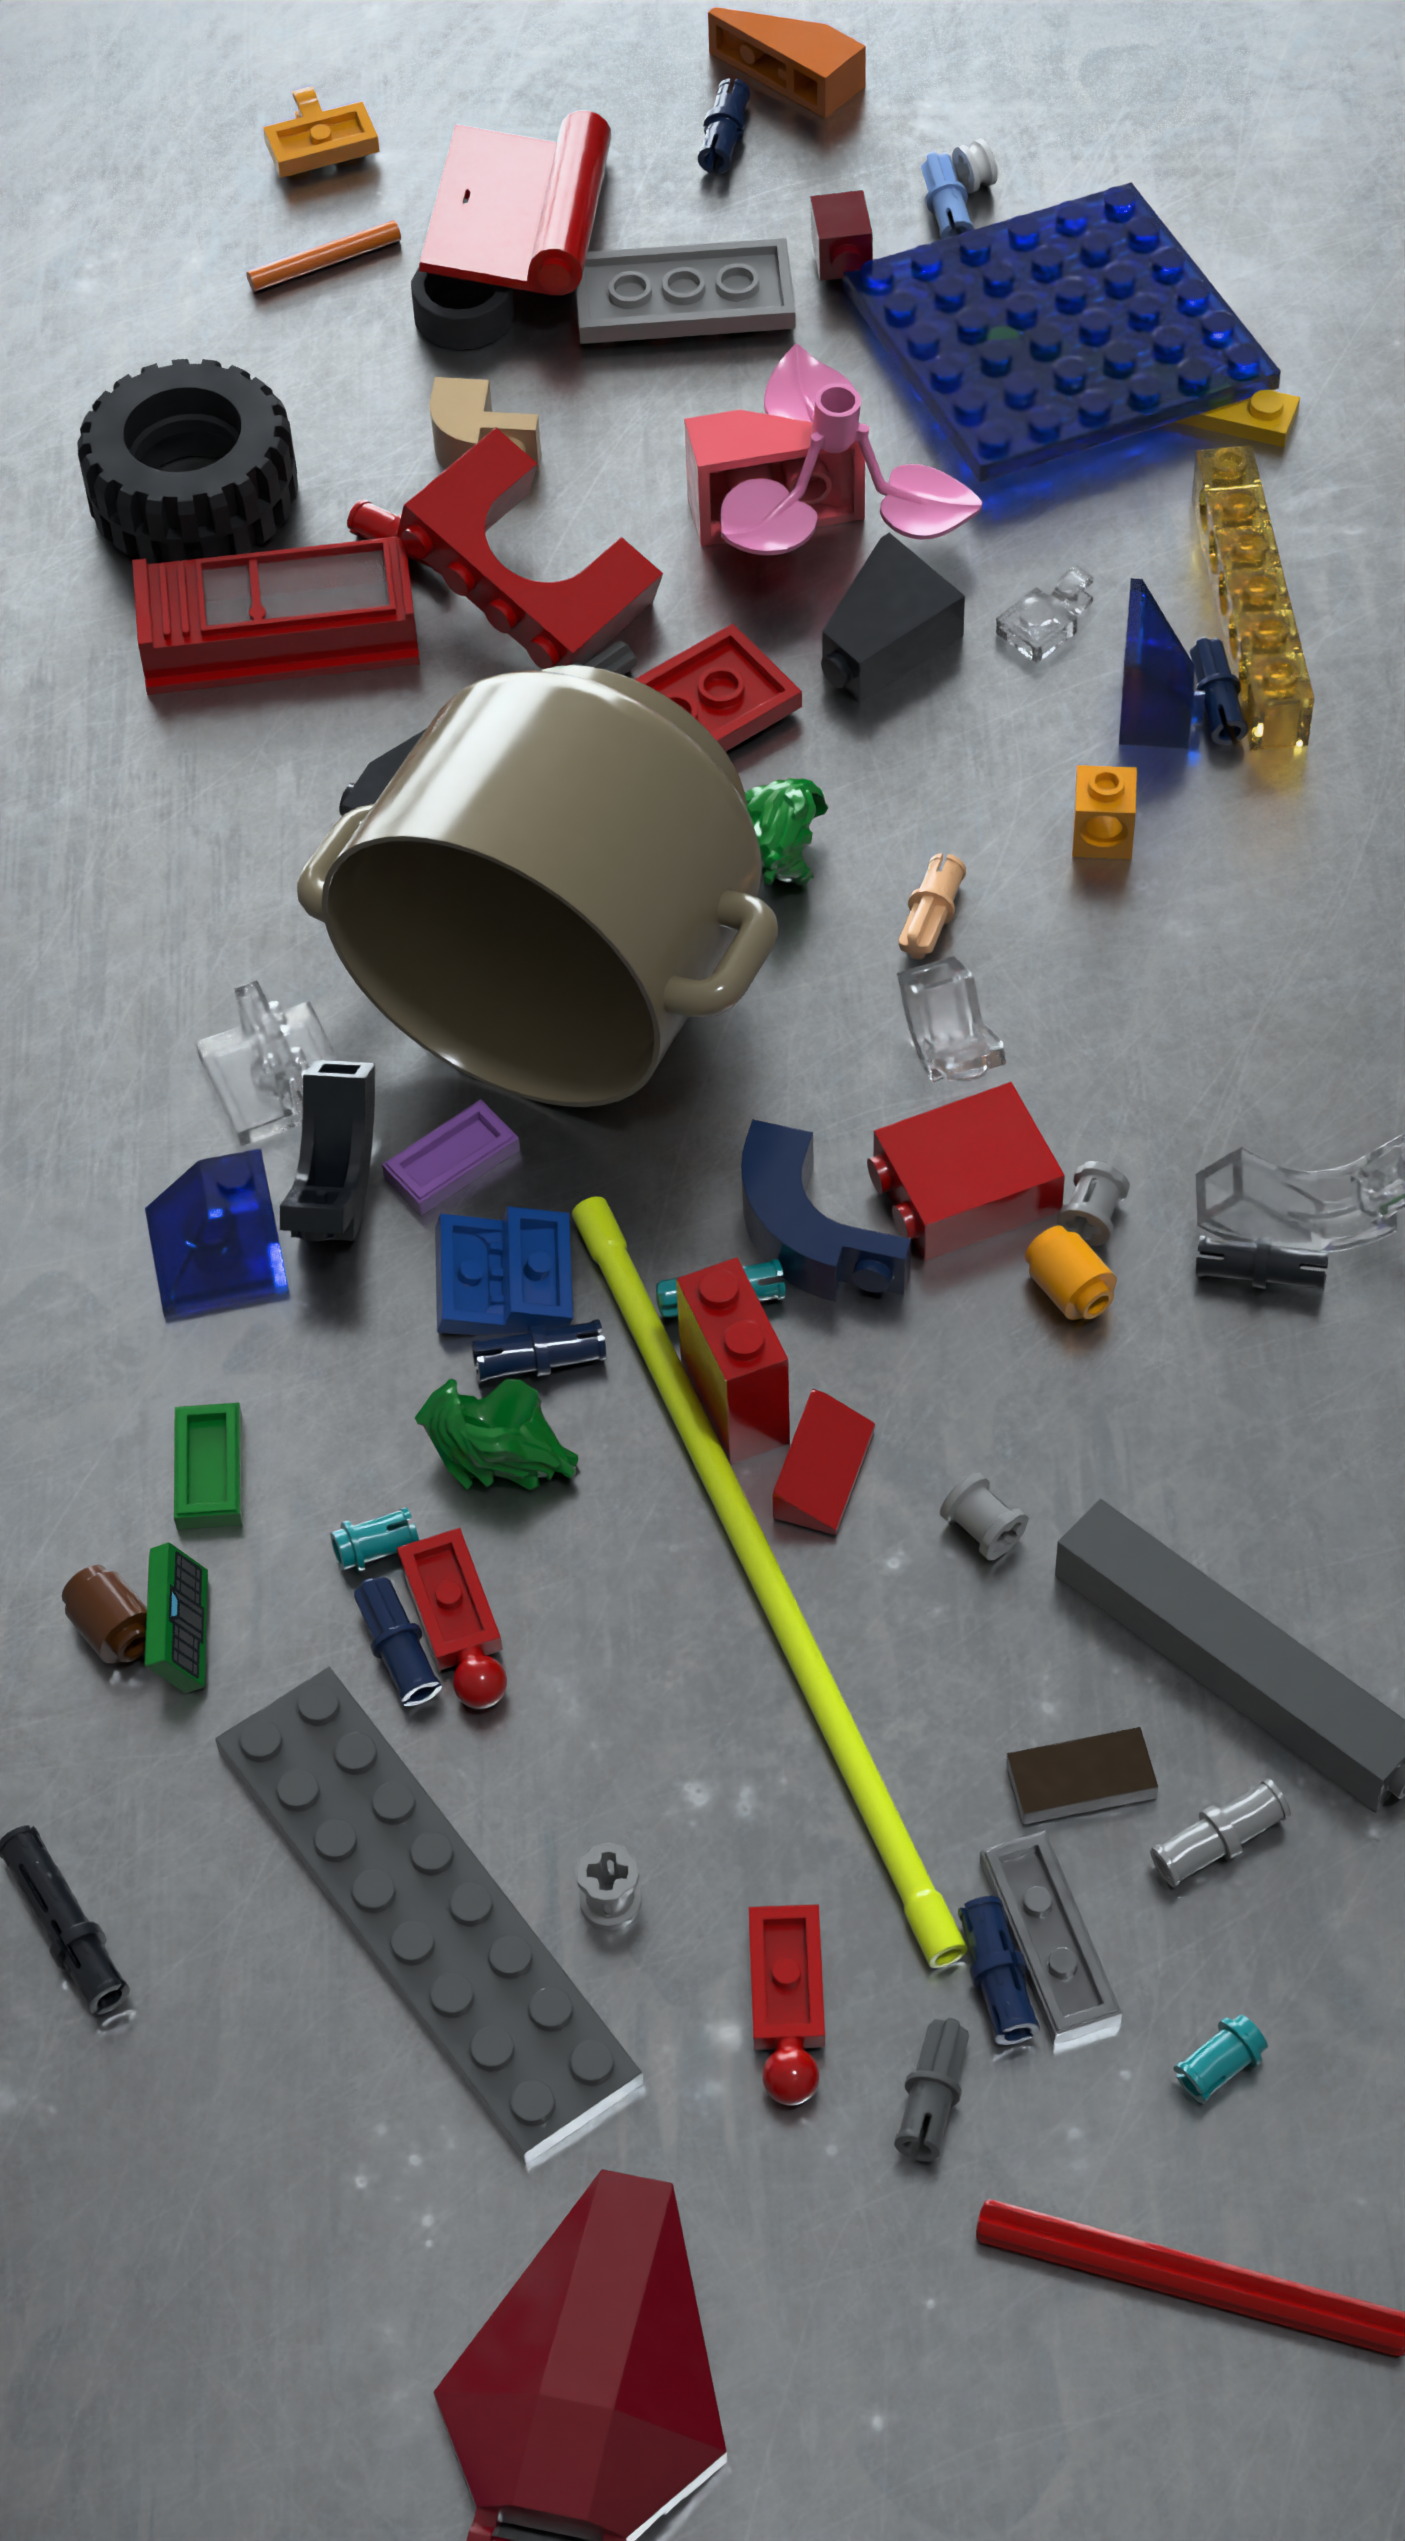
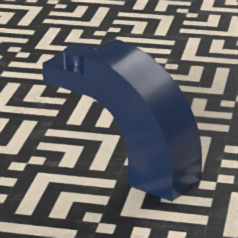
M752 1119L742 1152L743 1215L751 1241L765 1262H769L771 1259H778L784 1274L781 1276L782 1278L809 1294L833 1302L837 1301L842 1282L855 1284L869 1292L887 1291L904 1295L910 1277L911 1239L841 1224L819 1212L806 1196L807 1187L814 1169L813 1132Z

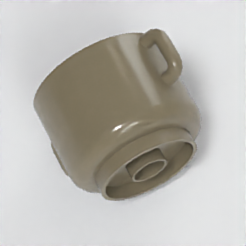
M567 665L546 668L541 671H514L486 677L471 683L459 691L436 714L375 804L357 807L344 814L328 832L303 868L297 881L299 903L309 916L325 923L333 947L352 979L384 1016L404 1034L443 1062L478 1081L519 1097L561 1106L589 1107L606 1105L629 1097L641 1089L653 1075L688 1017L702 1019L720 1015L731 1009L744 996L772 951L778 935V926L774 912L763 900L757 898L762 881V862L758 838L753 821L747 810L746 796L741 779L724 749L700 722L665 695L632 678L588 666Z

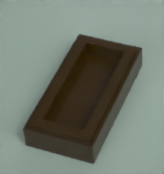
M1141 1727L1007 1753L1006 1765L1023 1825L1157 1798L1158 1784Z

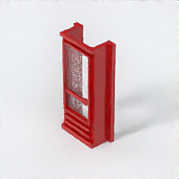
M397 536L147 564L146 558L132 560L137 639L147 695L420 665L407 550L401 539Z

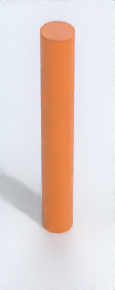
M392 220L246 272L252 291L256 292L401 241L400 230L397 223Z

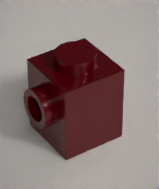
M858 190L810 196L811 239L820 281L872 275L873 233L864 191Z

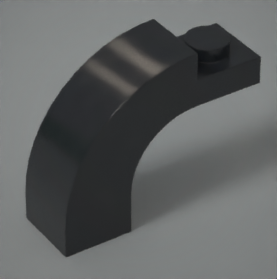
M313 1060L303 1074V1119L299 1163L293 1186L280 1204V1230L291 1231V1237L309 1241H325L330 1239L354 1241L364 1209L371 1163L375 1107V1063Z

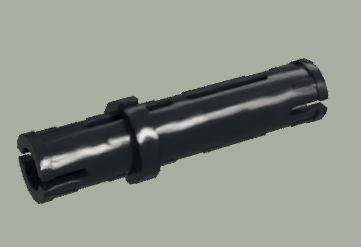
M24 1825L9 1831L0 1840V1857L10 1869L29 1906L52 1943L49 1951L57 1967L67 1969L68 1973H70L90 2013L93 2014L96 2011L97 2014H103L115 2009L129 1996L130 1988L116 1969L104 1947L107 1940L104 1932L98 1923L89 1922L65 1878L47 1851L37 1828L34 1826L30 1828L29 1825Z

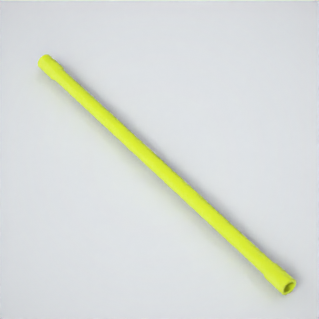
M599 1196L587 1198L577 1204L572 1211V1217L592 1259L600 1266L902 1899L905 1916L931 1968H941L950 1965L966 1954L968 1950L967 1945L943 1896L935 1889L628 1254L626 1240L606 1199Z

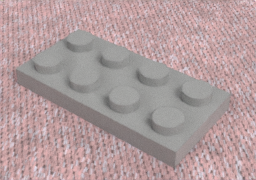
M787 238L587 252L581 282L576 288L580 344L796 328V312Z

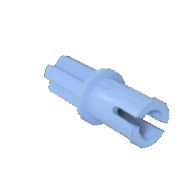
M933 151L927 154V161L921 165L928 189L926 204L928 209L936 215L942 242L950 247L961 246L956 229L960 227L966 243L971 240L975 232L965 205L968 199L967 190L962 183L958 182L951 157L947 153L937 155Z

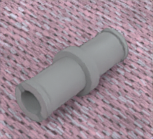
M1269 1778L1261 1781L1260 1785L1220 1809L1212 1805L1199 1813L1200 1821L1161 1845L1157 1844L1150 1850L1152 1860L1164 1880L1170 1886L1175 1887L1183 1879L1218 1858L1223 1857L1226 1860H1230L1242 1853L1241 1844L1277 1822L1289 1818L1291 1815L1290 1807L1277 1785Z

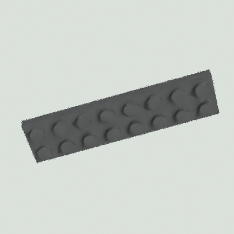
M330 1666L215 1738L220 1754L525 2164L540 2156L644 2084L643 2073Z

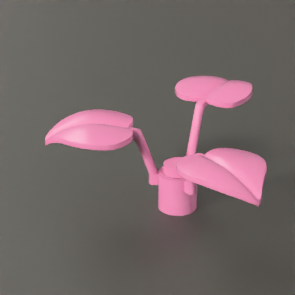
M795 344L780 360L770 376L764 396L765 414L813 422L810 447L795 488L790 493L782 484L770 479H749L732 488L723 500L721 507V538H724L729 545L739 550L757 555L784 554L804 545L815 531L818 516L811 506L799 500L806 491L819 451L822 448L830 453H840L847 450L855 441L859 442L876 491L886 495L880 505L881 518L893 531L903 536L919 540L941 537L979 514L983 502L972 490L940 470L920 464H906L894 468L890 474L889 483H887L882 477L868 438L869 426L859 423L861 407L859 393L846 377L816 360L799 344Z

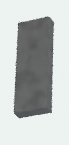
M1046 1830L981 1850L980 1864L993 1896L999 1897L1002 1900L1011 1940L1014 1943L1015 1950L1024 1955L1027 1965L1026 1977L1054 2045L1121 2024V2009Z

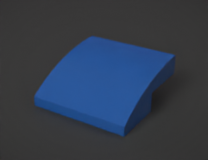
M507 1206L502 1220L440 1213L435 1226L437 1333L465 1335L527 1333L528 1326L541 1324L544 1330L571 1324L573 1320L569 1213Z

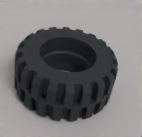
M188 359L172 360V365L159 368L157 363L143 367L141 374L133 378L127 374L116 381L113 386L114 391L110 393L105 390L92 405L93 411H89L80 427L81 436L77 441V447L91 517L95 519L96 526L101 534L109 541H114L116 548L131 557L138 553L140 559H147V564L250 553L251 545L256 542L259 545H263L276 532L275 525L280 527L292 510L291 504L297 497L298 481L291 428L286 409L281 400L273 394L270 387L257 377L251 380L250 374L241 368L231 365L229 369L222 368L218 361L202 359L201 364H189ZM203 455L221 458L209 466L193 471L167 472L157 470L158 467L167 462L187 456Z

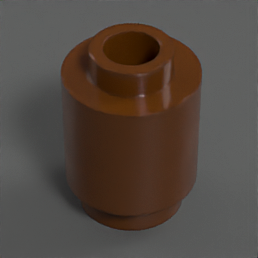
M102 1565L88 1566L76 1573L67 1582L62 1591V1601L66 1604L65 1614L106 1663L130 1662L143 1655L146 1642L147 1607L119 1573L107 1571Z

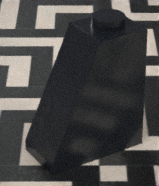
M890 532L880 538L822 630L821 667L824 675L833 686L837 688L842 687L859 703L964 635L965 596Z

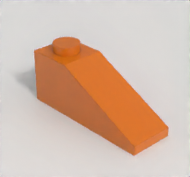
M714 7L708 11L710 54L824 119L866 87V46L827 24Z

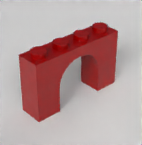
M495 427L404 504L396 536L401 539L404 547L412 556L417 559H424L441 574L448 587L459 596H466L483 611L490 624L496 630L509 634L526 649L528 655L538 667L546 669L556 666H567L575 662L584 665L653 604L663 573L622 537L584 570L565 580L555 582L534 581L521 577L507 569L491 551L485 533L529 495L538 463Z

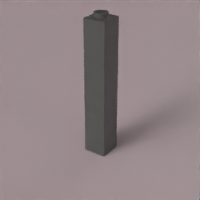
M1101 1498L1058 1541L1055 1576L1375 1813L1392 1794L1399 1799L1405 1796V1719Z

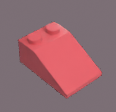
M734 410L684 419L688 502L701 547L727 543L724 538H721V507L726 495L739 483L749 479H770L782 484L789 493L795 488L810 447L813 422L745 410ZM855 441L847 450L840 453H830L822 448L819 451L806 491L799 500L808 504L817 512L818 520L816 527L865 519V459L858 441Z

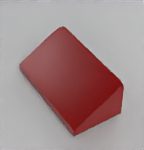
M812 1389L773 1491V1518L836 1535L873 1436L875 1423L830 1395Z

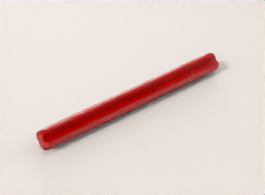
M993 2199L985 2200L981 2207L976 2226V2238L982 2243L1394 2356L1405 2354V2311Z

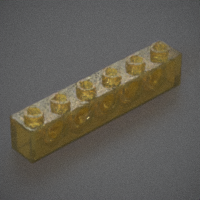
M1248 445L1196 450L1191 499L1232 674L1239 679L1241 685L1238 699L1244 720L1247 721L1248 725L1247 739L1250 751L1306 746L1309 742L1315 698L1253 447Z

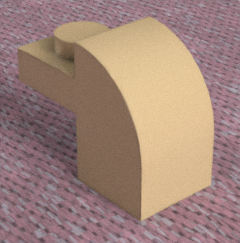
M434 378L430 398V416L435 455L444 469H447L497 427L538 463L536 470H539L542 452L538 414L492 412L489 380Z

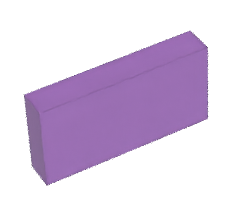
M480 1099L383 1163V1175L422 1216L520 1151L519 1137Z

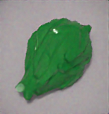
M789 778L786 781L779 779L768 785L757 786L746 791L747 810L753 821L760 848L764 884L771 885L775 878L785 883H795L797 885L809 882L814 876L802 857V851L812 841L813 832L809 829L812 820L815 817L825 815L828 810V805L825 803V797L821 788L817 787L813 781L805 778Z
M449 1379L445 1384L432 1392L415 1416L417 1424L424 1427L447 1470L467 1490L473 1484V1478H479L487 1487L494 1482V1476L510 1479L532 1490L540 1486L538 1477H545L550 1480L553 1474L557 1473L570 1479L575 1477V1467L579 1459L578 1455L562 1447L542 1413L540 1407L542 1402L538 1397V1391L522 1380L505 1379L487 1397L477 1399L475 1396L458 1394L456 1380Z

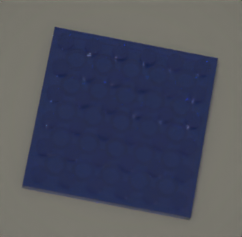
M1132 182L1114 186L1074 200L1064 201L1028 214L1018 215L985 227L968 230L962 234L929 244L919 245L886 257L869 260L864 263L861 270L844 272L842 277V287L980 483L1252 397L1254 393L1260 390L1279 389L1280 369Z

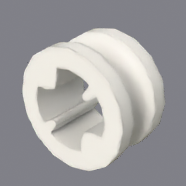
M978 139L971 142L970 149L964 145L954 148L952 152L954 170L958 182L966 187L967 193L977 191L980 183L985 187L996 184L998 177L996 161L989 145L984 140Z

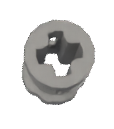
M1088 1161L1084 1165L1077 1167L1073 1179L1076 1188L1070 1203L1064 1205L1059 1210L1056 1223L1058 1226H1063L1068 1232L1078 1233L1088 1245L1098 1246L1105 1244L1110 1239L1113 1232L1111 1217L1117 1203L1127 1197L1130 1183L1127 1177L1112 1165L1099 1161Z
M979 1472L967 1476L953 1488L942 1504L940 1516L949 1524H960L980 1543L979 1552L990 1561L1008 1552L1019 1541L1026 1530L1029 1517L1019 1508L1012 1510L1008 1508L989 1490L990 1481Z
M603 1843L593 1846L588 1853L579 1858L576 1867L577 1884L581 1890L579 1894L581 1913L586 1921L596 1928L608 1931L621 1929L632 1923L638 1916L642 1905L640 1887L638 1886V1862L622 1845ZM608 1860L614 1862V1869H608ZM614 1883L613 1890L605 1891V1884ZM610 1904L611 1913L604 1911V1905Z

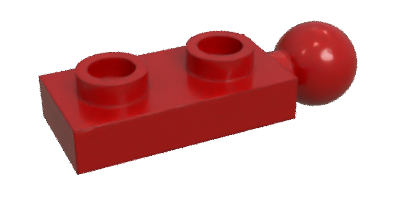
M461 1528L397 1547L399 1562L438 1670L459 1664L453 1677V1688L458 1699L466 1706L474 1709H485L495 1705L504 1696L507 1688V1676L502 1665L494 1658L486 1655L503 1650L502 1641Z
M819 1904L748 1907L754 2050L775 2049L776 2052L767 2059L763 2067L762 2080L764 2088L776 2102L790 2106L806 2102L813 2096L820 2080L818 2065L814 2058L804 2051V2048L825 2047Z

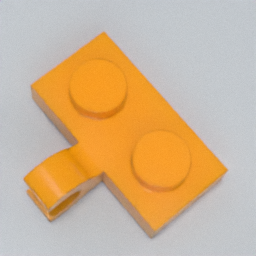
M313 87L292 91L298 111H295L296 119L263 127L265 144L280 178L380 152L378 135L363 101L322 111Z

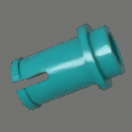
M404 1507L397 1512L356 1525H352L349 1520L342 1522L340 1530L330 1533L333 1551L340 1568L346 1570L353 1567L357 1573L364 1571L365 1563L398 1553L397 1547L419 1541L415 1523H408V1521L412 1520V1515L408 1508Z
M1242 2014L1233 2020L1226 2017L1218 2023L1219 2032L1183 2062L1180 2061L1173 2067L1177 2073L1176 2077L1183 2088L1199 2103L1204 2104L1209 2100L1215 2091L1245 2066L1248 2065L1249 2067L1256 2068L1262 2062L1261 2053L1268 2048L1267 2041L1258 2027Z

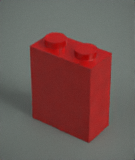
M1012 1082L874 1130L873 1157L867 1159L871 1181L879 1194L888 1193L894 1204L892 1209L893 1217L900 1236L914 1241L924 1261L1057 1214L1063 1207L1065 1175Z
M738 1257L676 1278L681 1363L730 1465L790 1444L788 1357Z

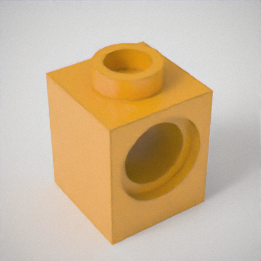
M1077 765L1072 857L1132 859L1136 816L1137 767Z

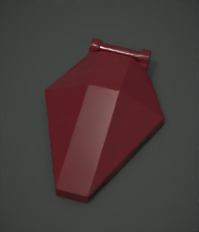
M602 2169L433 2393L437 2407L476 2507L473 2524L469 2529L466 2541H515L497 2537L501 2521L593 2541H635L662 2514L666 2515L676 2504L685 2499L727 2462V2451L673 2183Z

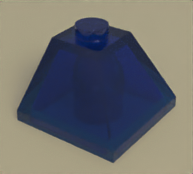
M1131 578L1119 745L1189 749L1191 725L1202 726L1205 691L1194 690L1195 665L1143 579Z
M261 1148L198 1160L145 1208L164 1317L289 1293Z

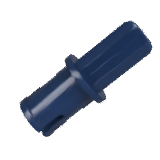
M1206 636L1200 637L1196 640V645L1189 651L1198 682L1195 688L1196 700L1205 707L1211 728L1212 740L1220 745L1233 744L1228 724L1233 726L1238 741L1242 740L1249 731L1238 699L1241 691L1240 681L1235 675L1231 674L1223 642L1218 638L1207 639Z
M383 1576L375 1579L372 1577L362 1582V1586L354 1591V1599L374 1639L371 1644V1651L375 1657L383 1659L404 1706H415L424 1703L438 1694L442 1685L435 1676L419 1642L422 1637V1630L416 1623H410L388 1578Z

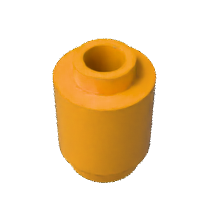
M1054 1226L1039 1234L1028 1246L1025 1252V1260L1030 1265V1276L1068 1319H1092L1099 1316L1110 1306L1114 1299L1113 1291L1116 1287L1117 1278L1078 1233L1068 1232L1063 1226Z

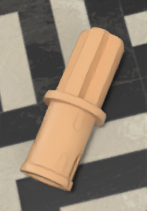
M943 854L934 855L928 863V870L920 888L914 890L909 897L908 907L910 913L899 937L898 944L900 950L910 953L912 959L921 960L925 957V954L931 953L943 925L949 923L954 917L955 905L953 901L961 882L966 876L964 863L954 855H947L941 872L939 868L943 861Z

